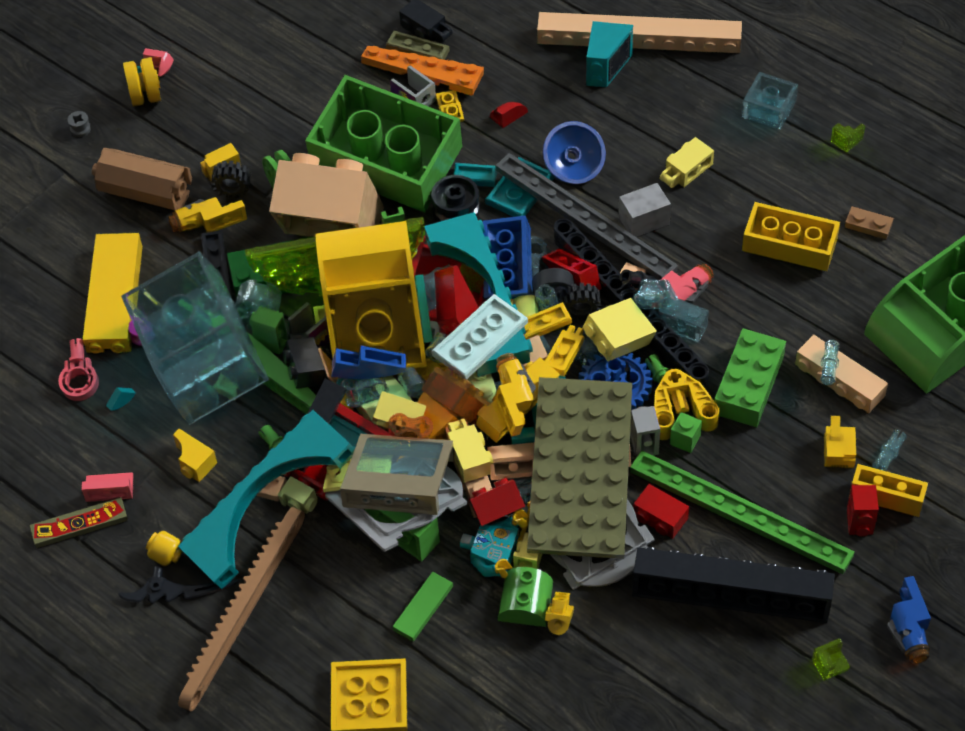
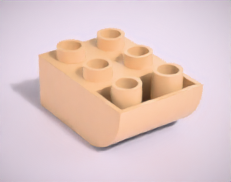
M305 153L293 154L292 161H278L269 212L285 234L313 236L316 238L318 233L380 224L384 205L368 173L362 171V163L349 159H338L336 167L319 165L320 159L318 157Z

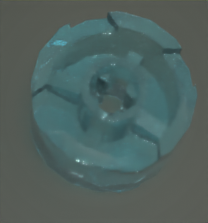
M253 279L247 280L240 285L233 316L247 324V327L251 330L253 329L249 324L252 313L256 312L259 306L266 307L267 309L270 308L271 310L274 309L275 311L280 310L282 293L278 287L270 282L264 285L256 283L257 280Z

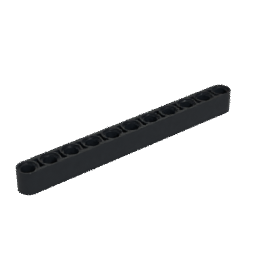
M557 220L554 224L555 244L560 249L597 266L601 290L599 291L612 305L631 298L656 330L649 344L671 369L681 370L699 381L706 389L709 378L708 366L632 285L624 284L620 281L618 270L570 220Z

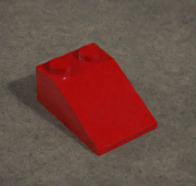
M457 265L434 272L437 323L443 338H446L479 308Z

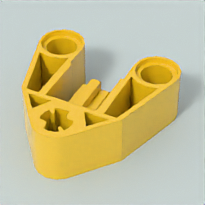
M678 369L668 370L655 390L654 408L660 426V440L670 439L671 428L674 425V415L670 400L673 401L676 414L690 411L686 397H688L693 415L702 421L701 429L703 431H713L718 426V405L699 381Z

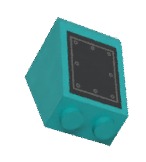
M592 22L586 60L587 86L607 87L632 57L633 25Z

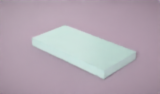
M493 294L431 351L432 356L464 380H467L528 323V318Z

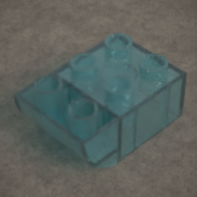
M200 251L121 296L158 381L175 408L189 424L194 423L269 380L220 272Z

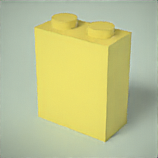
M631 298L589 314L583 325L585 334L593 341L598 351L607 361L649 345L656 333L655 328Z

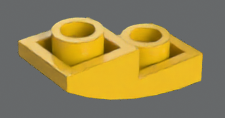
M456 91L436 93L439 111L460 118V122H463L464 116Z

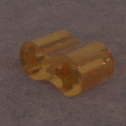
M396 413L390 417L388 422V432L391 436H412L414 438L428 439L433 430V423L426 416L409 418L405 414ZM397 421H401L403 426L401 430H396L395 424ZM420 424H424V428H426L424 433H420L418 428Z

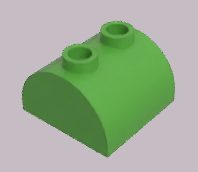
M516 567L508 570V576L504 580L498 621L546 627L545 615L551 601L552 578L547 573L530 567Z

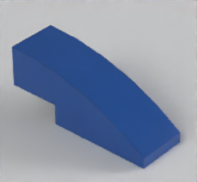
M360 346L359 352L336 348L332 360V377L344 379L381 378L403 373L406 370V354Z

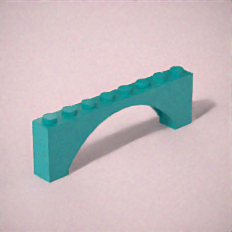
M475 212L424 226L426 242L432 256L448 257L469 266L485 279L493 294L517 310L516 304H511L510 302L512 296L509 287H504L505 278L503 272L496 267L498 266L496 254L490 252V239L488 236L484 237L485 229L483 222L477 219ZM525 327L519 330L476 370L478 377L498 372L499 366L510 360L519 359V362L522 364L530 362V353L533 352L530 339H525Z
M312 410L301 418L300 423L292 431L286 433L283 440L275 448H272L258 465L251 469L250 474L242 482L234 486L233 491L225 499L218 502L216 508L208 516H205L191 533L183 538L178 547L215 584L223 589L239 573L235 568L234 557L236 535L240 521L255 496L276 478L299 468L314 465H336L341 469L352 458L355 449L322 417Z

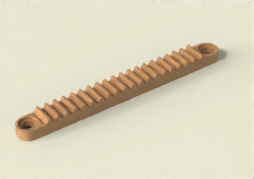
M291 507L282 522L275 523L276 530H271L272 537H267V545H262L263 553L257 554L258 560L252 562L254 568H249V576H244L243 578L245 584H239L240 591L235 592V599L229 601L231 607L225 608L226 615H221V623H216L215 625L217 631L211 632L212 639L206 640L207 648L201 649L203 656L196 657L198 664H192L193 672L186 674L188 682L179 697V707L188 711H193L197 707L300 530L305 517L303 510Z

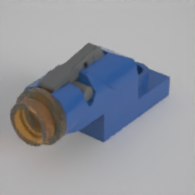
M914 576L904 578L902 588H900L902 602L893 605L891 621L888 623L887 628L901 652L905 654L906 659L910 660L912 664H919L930 657V649L924 630L928 629L931 617Z

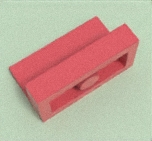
M133 472L86 476V481L82 482V492L85 501L114 500L120 497L122 499H133Z

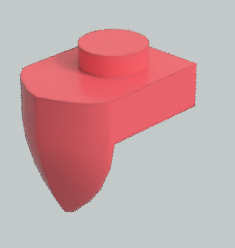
M145 48L143 53L144 58L152 57L154 70H159L158 77L164 76L170 70L174 61L172 56L165 51Z

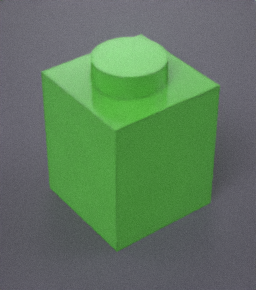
M681 412L671 428L670 445L691 453L701 436L702 421Z

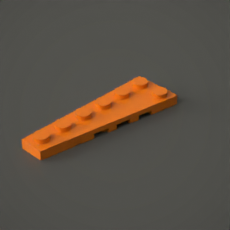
M367 46L361 56V63L400 75L406 74L407 67L412 66L435 82V85L438 86L440 83L449 85L450 90L473 96L484 74V67L476 66L475 64L442 60L436 57L388 50L377 46Z

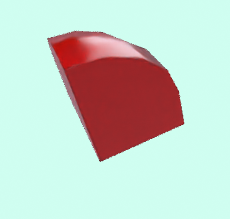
M507 102L490 112V117L499 126L504 128L528 113V110L521 103Z

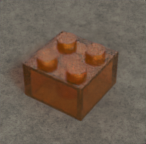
M436 367L421 389L439 404L459 417L464 418L472 425H476L478 411L485 404L487 406L490 404L483 398L485 393L474 387L466 379L458 377L456 373L448 368L443 371Z

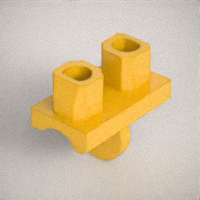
M555 592L552 603L548 606L545 621H548V628L553 634L562 635L569 628L574 612V606L569 605L570 593Z

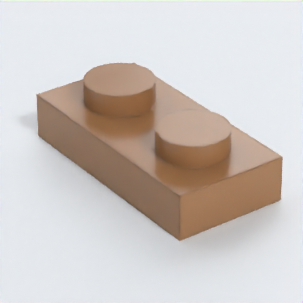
M851 207L845 222V228L887 240L894 218Z

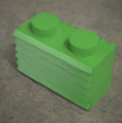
M259 306L257 311L252 313L249 324L253 329L252 336L271 352L281 354L288 340L283 312L279 313V311L274 309L271 310L270 308L267 309L266 307Z

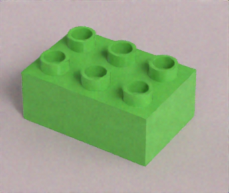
M347 75L343 77L305 140L308 154L318 157L320 159L319 165L336 167L338 159L360 162L363 164L362 171L368 173L378 195L424 213L432 201V188L437 181L447 175L462 148L460 118Z

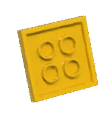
M406 659L331 662V731H407Z

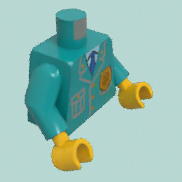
M523 509L516 510L512 517L503 521L480 525L476 537L468 534L462 535L460 547L471 550V563L484 577L500 576L506 578L508 576L507 571L512 569L511 563L519 538V528L517 527L519 525L525 528L528 524L524 518L529 515Z

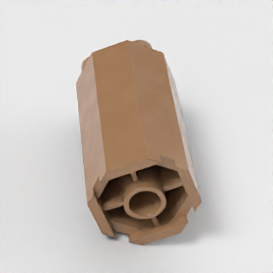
M103 148L101 157L92 167V175L95 176L94 180L98 191L172 210L182 208L189 197L190 190H186L187 184L191 185L192 176L188 167L109 148Z

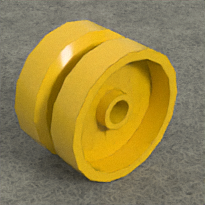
M152 57L141 59L142 72L138 73L137 65L134 61L123 63L133 107L144 104V91L147 92L148 101L151 103L161 101L157 70H154Z

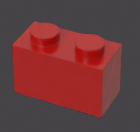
M507 477L494 482L495 487L489 490L482 487L472 492L473 497L468 499L481 526L525 507L513 479L508 481Z
M651 484L647 485L633 504L637 521L642 524H648L655 528L659 534L667 535L672 539L688 520V505Z
M876 485L851 486L847 505L849 535H873L879 511Z

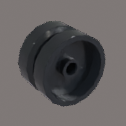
M462 175L446 176L436 182L432 188L431 195L433 216L436 222L475 212L478 219L480 211L479 190L475 182Z

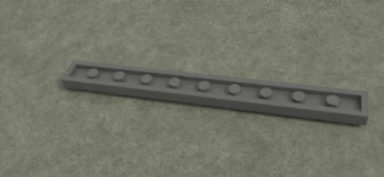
M508 153L496 164L495 171L638 267L645 269L647 273L658 280H661L670 271H677L678 265L512 154Z

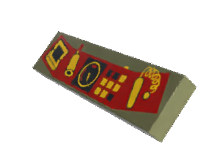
M122 497L31 524L30 528L36 548L128 521Z

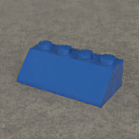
M526 215L483 221L484 237L488 236L490 239V252L496 254L498 266L496 267L498 270H502L505 278L504 287H509L512 299L523 295H533L531 228ZM483 278L484 299L488 300L493 295V292Z

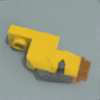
M214 197L205 201L199 199L177 209L175 212H172V215L168 216L173 232H183L202 225L206 232H213L247 220V215L242 200L221 207L218 199Z
M513 353L501 355L496 360V368L500 376L501 385H499L495 397L512 437L520 435L525 425L522 411L530 408L533 401L532 393L535 391L536 386L522 363L519 362V359Z

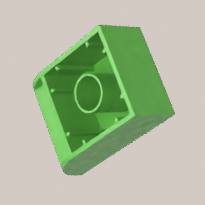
M965 235L893 287L876 307L865 328L864 335L926 394L965 366Z

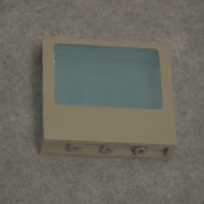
M360 434L340 488L342 506L346 508L437 515L439 511L438 492L447 463L454 462L455 459L453 441Z

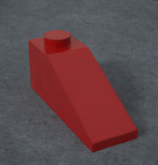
M560 248L542 256V261L549 268H561L569 271L573 275L576 286H580V283H584V286L589 283L591 287L594 285L596 289L601 290L596 265Z

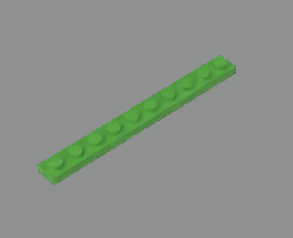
M641 450L630 467L631 473L838 573L844 574L854 557V551Z

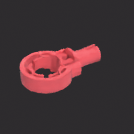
M76 338L77 344H75L74 339L70 340V364L68 360L64 361V369L59 375L58 382L60 389L68 399L83 401L90 398L97 391L99 378L92 367L91 359L88 357L84 359L83 340ZM84 375L88 377L89 385L85 384L84 387L77 389L69 386L71 379L77 376Z

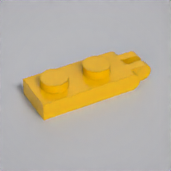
M570 325L567 331H561L545 360L563 377H565L584 342V336H582L583 328L579 327L576 333H574L575 326Z

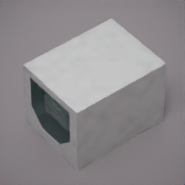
M658 183L619 197V219L626 230L635 237L670 224L671 203Z

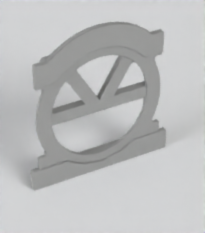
M405 458L391 467V474L431 477L435 473L438 462ZM447 466L438 492L439 511L437 515L411 513L414 517L406 522L384 523L373 519L364 509L343 507L340 490L330 491L325 494L330 502L384 552L398 545L397 539L403 537L402 532L430 523L446 509L455 511L467 505V501L463 498V487L460 478Z
M628 499L624 559L610 558L594 564L592 563V557L582 556V561L577 562L566 555L550 554L557 563L567 569L563 576L572 590L579 586L600 587L620 581L634 570L637 547L644 548L655 541L645 525L638 526L636 514ZM526 505L521 509L527 513L528 507Z

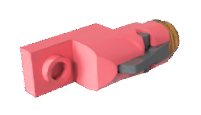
M706 264L696 265L692 270L681 276L670 271L641 296L654 309L658 308L663 301L675 310L685 303H694L708 287L714 274Z

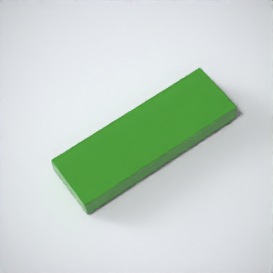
M432 572L393 625V631L414 642L453 588V582Z

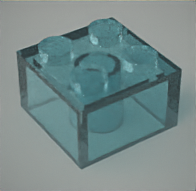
M759 72L744 98L742 117L781 130L796 102L798 84Z

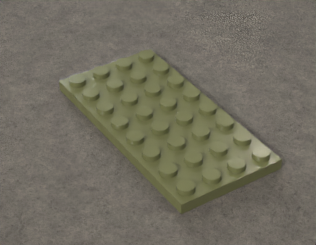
M539 377L527 553L624 559L632 383Z

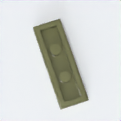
M393 31L386 43V49L416 53L421 56L436 57L445 60L450 51L448 45L398 31Z

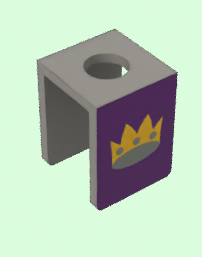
M412 66L407 67L408 84L418 91L417 94H414L395 79L390 80L391 92L428 107L436 101L435 82ZM423 97H427L426 101L422 103Z

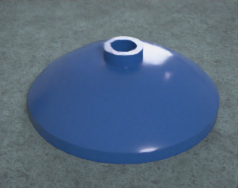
M569 121L559 124L550 131L544 141V163L548 171L556 179L564 183L582 184L592 180L601 171L605 162L606 150L601 136L594 128L585 123ZM568 153H573L575 158L570 159Z

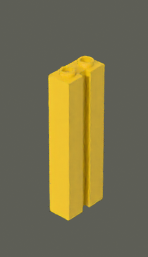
M139 233L96 234L83 333V343L87 353L105 352V349H111L115 353L131 352L132 341L129 323L135 319L143 247Z

